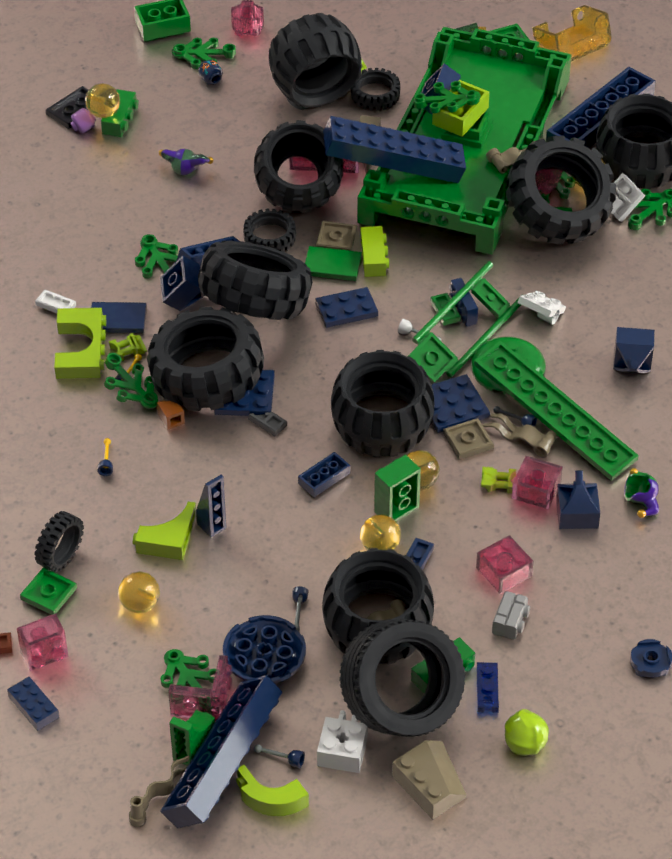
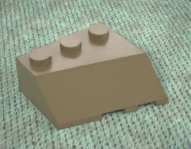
M425 740L392 762V777L432 820L467 797L443 741Z

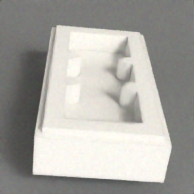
M44 290L35 300L36 306L57 313L58 308L76 307V301L48 290Z

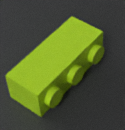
M382 226L361 227L364 277L386 276V269H389V258L385 257L388 256V246H384V244H387L386 233H383Z

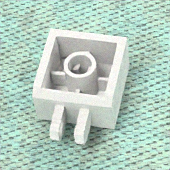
M344 710L340 711L338 719L325 717L317 750V766L360 773L367 743L368 726L358 722L355 715H352L351 721L345 720L346 712Z

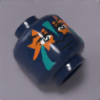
M214 60L202 62L198 70L200 77L206 84H217L222 79L223 71Z

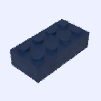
M462 278L451 280V285H449L450 298L465 285ZM468 292L455 305L466 327L476 325L478 321V307L470 292Z
M333 452L298 476V484L315 498L351 473V465L337 453Z
M30 677L7 689L8 697L37 731L59 718L58 709Z

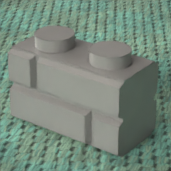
M509 591L504 592L493 620V634L514 640L518 633H522L525 624L523 618H528L531 607L528 605L527 596L516 595Z

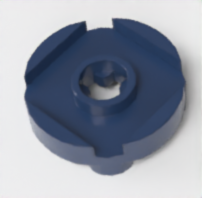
M645 639L638 642L637 646L631 650L630 662L636 670V674L640 677L666 676L672 665V652L667 645L666 647L661 645V641ZM648 656H652L656 660H648Z

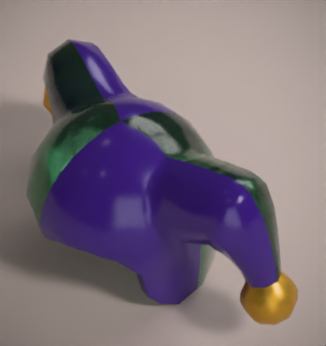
M165 149L159 151V155L170 162L172 169L179 175H188L197 170L199 165L205 163L212 164L214 161L212 157L195 154L189 149H180L178 151Z

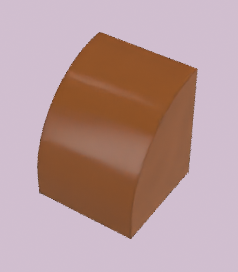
M172 401L157 402L158 416L167 430L185 424L184 410L180 405Z

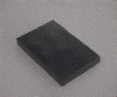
M81 86L45 111L46 115L67 129L72 128L70 125L72 114L82 108L90 109L94 113L104 107L106 102L84 86Z

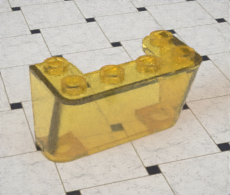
M586 5L572 10L574 26L559 33L549 32L547 22L532 28L534 39L540 42L541 46L545 49L572 54L571 62L606 47L611 42L608 13ZM580 11H582L583 17L580 20H578L577 15Z

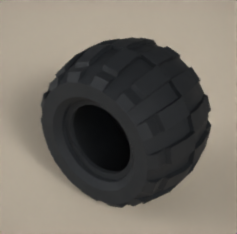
M296 120V123L291 124L285 122L278 125L275 131L270 130L262 139V143L258 146L254 157L255 181L260 192L266 195L265 198L273 206L278 205L282 207L283 211L291 213L292 211L306 213L311 212L315 207L317 209L322 207L329 201L331 196L333 197L336 194L343 177L344 160L326 155L323 127L315 123L313 125L307 124L303 120ZM303 157L314 164L317 169L318 179L309 184L295 185L280 178L278 170L287 159Z

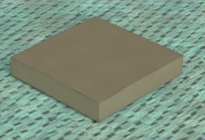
M322 221L316 247L352 251L357 225Z
M478 418L443 429L444 436L459 460L494 449V443Z

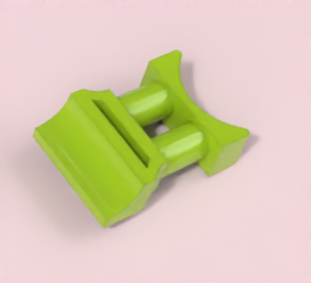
M130 333L125 340L116 342V339L109 341L110 348L117 351L122 361H124L123 357L129 354L141 355L147 352L140 335Z
M483 467L481 487L486 488L487 492L499 488L507 489V493L515 494V486L511 483V480L516 477L517 469H509L508 473L497 472V469L493 467Z

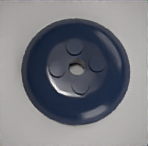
M271 615L250 617L248 621L240 625L236 624L228 632L223 643L225 664L242 681L267 675L275 684L281 683L292 677L300 669L306 656L305 639L296 629V626L286 619Z

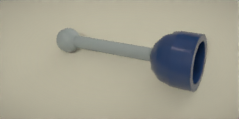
M302 586L294 587L292 590V598L297 603L294 625L298 631H300L299 617L301 604L308 599L309 590Z
M259 744L254 746L256 753L264 752L287 758L289 764L293 767L301 768L304 763V751L293 750L289 754L262 748Z

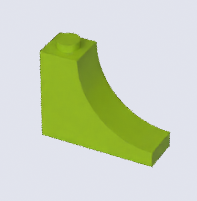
M188 501L184 510L177 517L166 523L154 526L140 525L138 532L134 533L132 541L133 545H135L136 553L183 560L196 519V502Z

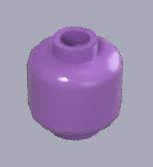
M82 108L71 115L72 122L70 125L75 132L78 130L80 133H85L95 126L96 118L90 109Z

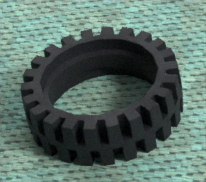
M368 68V71L364 69L360 78L356 81V85L351 88L352 100L359 107L363 106V109L369 108L370 111H373L374 108H376V111H380V108L386 110L387 107L391 108L392 105L399 101L398 76L396 77L395 73L391 74L390 70L385 72L384 68L381 70L379 68H375V70ZM379 83L388 86L391 90L382 95H369L360 89L367 84Z
M269 208L265 209V212L262 209L258 210V213L253 212L252 216L249 215L244 222V241L264 245L283 252L285 250L288 251L296 240L295 221L292 216H289L287 212L283 213L282 210L278 212L277 209L270 211ZM268 224L283 227L287 231L285 235L276 239H262L253 234L255 229Z
M60 511L49 519L50 523L47 522L45 524V530L42 529V535L37 540L39 543L35 546L37 549L34 553L36 563L53 572L61 571L62 568L67 566V563L72 561L71 557L76 555L75 551L79 549L80 546L78 544L82 542L81 537L84 534V531H82L84 529L83 521L66 511ZM63 535V537H62V539H61V541H60V544H59L58 547L56 548L59 539H60L61 536Z

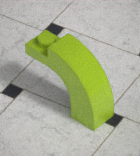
M245 765L240 766L237 770L236 782L241 789L242 801L252 810L268 816H287L309 806V794L298 779L282 787L270 788L257 782Z

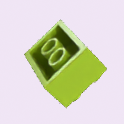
M459 80L461 87L468 91L475 90L480 93L479 103L472 106L465 104L458 108L456 112H449L446 106L440 112L433 113L432 125L463 137L489 108V91ZM451 89L449 90L450 92L456 95H460V93L453 92Z

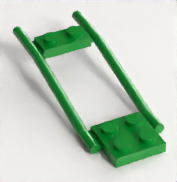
M490 261L412 338V341L418 344V346L408 356L415 359L417 364L423 367L431 384L435 383L444 372H446L448 377L452 378L473 357L476 350L483 343L487 342L521 306L518 303L519 298L510 306V303L485 278H482L493 267V263ZM471 290V293L499 319L458 360V357L430 330Z

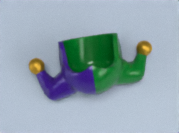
M632 468L630 470L631 475L628 476L625 483V499L645 506V511L639 510L637 512L639 518L657 515L659 513V506L656 497L659 486L656 479L647 473H642L636 468Z

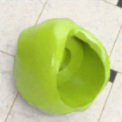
M522 709L510 716L506 721L505 741L513 753L520 756L537 755L545 747L548 741L549 728L542 717L529 710Z

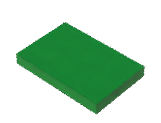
M309 246L305 264L310 268L311 276L357 281L362 252Z

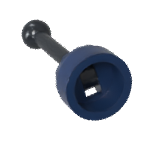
M498 406L493 408V412L496 414L501 413L521 420L522 426L526 424L533 427L536 426L537 418L532 414H526L521 417L501 410Z

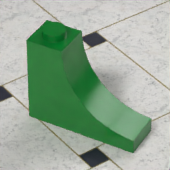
M195 710L187 721L173 716L169 725L174 761L189 756V760L182 764L186 766L190 764L215 724V717L199 710Z

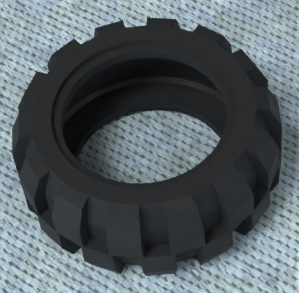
M551 136L546 141L539 139L528 145L526 150L520 153L509 171L506 180L508 205L515 208L512 214L519 225L524 223L529 228L528 233L537 239L543 236L548 238V243L563 244L565 240H567L568 244L584 241L587 236L594 235L601 228L613 210V203L616 200L615 183H610L614 179L609 164L604 165L601 161L603 155L594 147L590 150L584 146L585 141L574 137L568 141L565 140L564 136ZM544 169H557L573 176L584 190L586 208L576 212H567L551 206L543 199L537 189L535 173Z
M222 241L221 243L215 242L211 244L203 255L198 274L201 293L213 303L237 313L272 320L292 319L297 315L299 316L307 305L313 283L310 268L303 261L283 251L243 241Z
M200 307L199 311L190 312L188 310L177 314L175 320H167L159 327L158 334H154L150 342L147 362L152 383L163 398L180 406L184 405L187 410L201 411L202 408H210L211 410L224 408L223 404L231 401L235 403L244 398L246 390L252 391L262 373L264 355L258 331L242 314L237 315L234 311L223 307L220 310H214L212 307ZM221 350L230 352L224 359L208 366L188 367L181 365L189 357L204 351Z

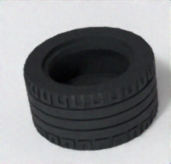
M390 619L376 622V624H371L370 627L364 628V631H360L358 636H355L353 641L350 642L349 648L346 649V653L343 655V662L340 665L341 675L339 677L343 700L347 703V708L351 710L352 715H355V718L367 725L369 729L403 737L426 735L445 724L460 705L465 685L463 659L453 640H450L449 636L444 634V631L439 630L438 627L432 626L430 623L408 619ZM406 642L415 647L423 656L428 669V684L423 697L414 707L407 711L396 713L381 700L376 688L375 676L378 663L385 652L396 644Z

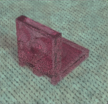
M219 655L212 689L170 684L168 694L171 716L190 718L195 710L211 714L215 717V721L218 719L229 700L227 690H231L232 677H230L232 665H228V656Z

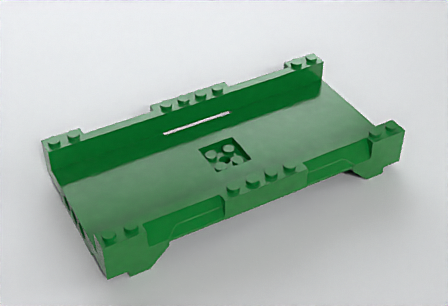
M443 27L441 32L438 31L433 41L428 69L415 95L422 92L425 82L445 63L461 75L462 81L489 91V108L462 137L432 125L433 115L423 108H415L412 98L396 130L463 144L466 170L459 183L379 166L377 170L369 169L363 179V187L357 197V223L373 227L380 214L384 213L476 235L475 251L493 255L503 232V220L509 208L506 190L508 189L506 180L513 165L509 166L506 173L501 174L495 165L489 162L486 154L493 148H497L500 153L512 148L523 123H526V126L516 146L517 149L523 150L532 142L543 139L544 124L555 100H561L569 82L572 54L540 48V42L477 28H475L473 33Z

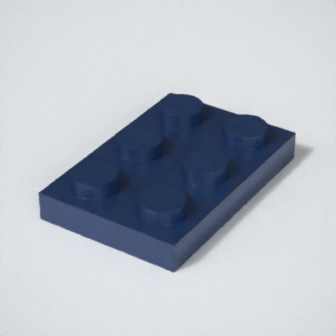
M368 287L315 298L316 306L326 328L378 317V309Z

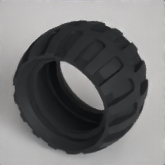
M307 14L299 19H294L284 28H281L271 41L268 57L272 77L285 97L301 107L315 108L327 103H333L336 99L345 96L356 85V81L361 76L362 59L358 43L348 27L330 14Z
M647 93L640 95L631 94L628 97L617 99L604 113L597 130L596 150L603 155L601 161L604 165L609 164L614 175V181L622 173L638 188L651 189L657 186L662 187L667 182L672 181V102L666 100L665 97ZM630 139H645V140H651V141H654V142H657V143H654V144L637 143V142L630 141Z
M376 350L375 352L361 353L357 358H352L346 363L335 380L331 395V412L335 427L346 444L354 447L361 454L366 453L380 458L381 456L394 457L402 452H408L413 449L416 443L419 444L424 438L433 419L435 401L429 377L415 359L402 355L401 352ZM384 395L400 398L409 405L395 411L377 412L362 408L356 403L367 397Z
M370 548L368 551L355 552L347 560L344 559L338 564L327 581L322 601V612L328 634L341 652L346 653L345 651L349 648L350 642L353 641L355 636H358L360 631H364V628L383 621L362 618L349 609V604L363 595L380 593L400 598L409 608L402 615L393 619L418 620L432 624L434 598L431 586L424 571L419 565L416 566L409 556H403L391 549L378 550V548ZM406 642L396 644L385 652L378 664L387 663L389 665L396 663L399 659L409 657L416 648Z

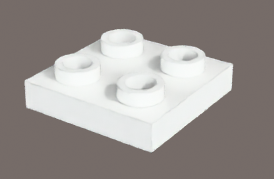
M623 173L614 182L616 185V200L613 203V210L611 212L621 222L645 197L640 189Z
M540 291L522 295L518 300L519 304L538 312L537 317L550 324H555L559 315L564 313L566 306L562 305L561 301L547 298Z

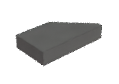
M267 412L265 415H254V413L248 415V420L273 436H276L287 426V421L274 412Z

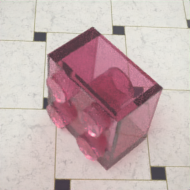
M525 456L513 481L512 499L549 509L557 492V484H561L563 466Z
M509 535L477 552L476 568L501 594L532 577L534 561Z
M56 613L17 628L20 652L29 671L42 668L47 664L68 657L65 631Z

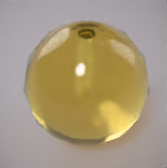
M95 84L86 94V108L97 118H109L118 111L120 106L119 93L109 84Z
M421 450L409 453L407 456L421 468L420 491L429 489L439 478L440 468L436 458L429 452Z
M385 514L373 515L362 525L360 532L361 542L367 551L370 548L395 550L401 541V528L395 519Z
M142 571L132 572L123 578L118 588V596L122 606L128 611L137 614L146 613L155 607L160 597V588L156 579L149 573Z

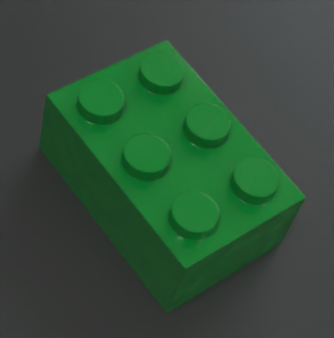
M163 0L134 6L135 22L144 41L191 32L190 15L183 0Z
M406 454L375 472L374 512L389 526L419 508L421 468Z

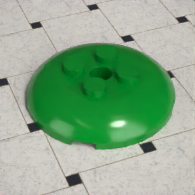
M498 337L483 343L476 350L471 360V371L476 381L490 391L495 389L503 391V394L507 393L474 366V360L499 341L506 344L540 374L544 375L546 370L545 359L540 350L530 342L516 337Z

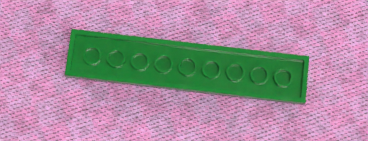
M499 341L474 360V366L550 430L554 431L557 436L611 481L638 460L639 455L502 341Z

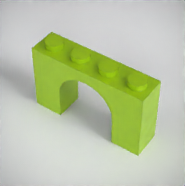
M102 308L57 309L58 334H82L89 337L92 343L89 347L79 352L55 353L54 369L56 379L101 378V370H105V360L102 359V356H105V344H102V341H106V330H103V326H106L107 323L106 315H103Z

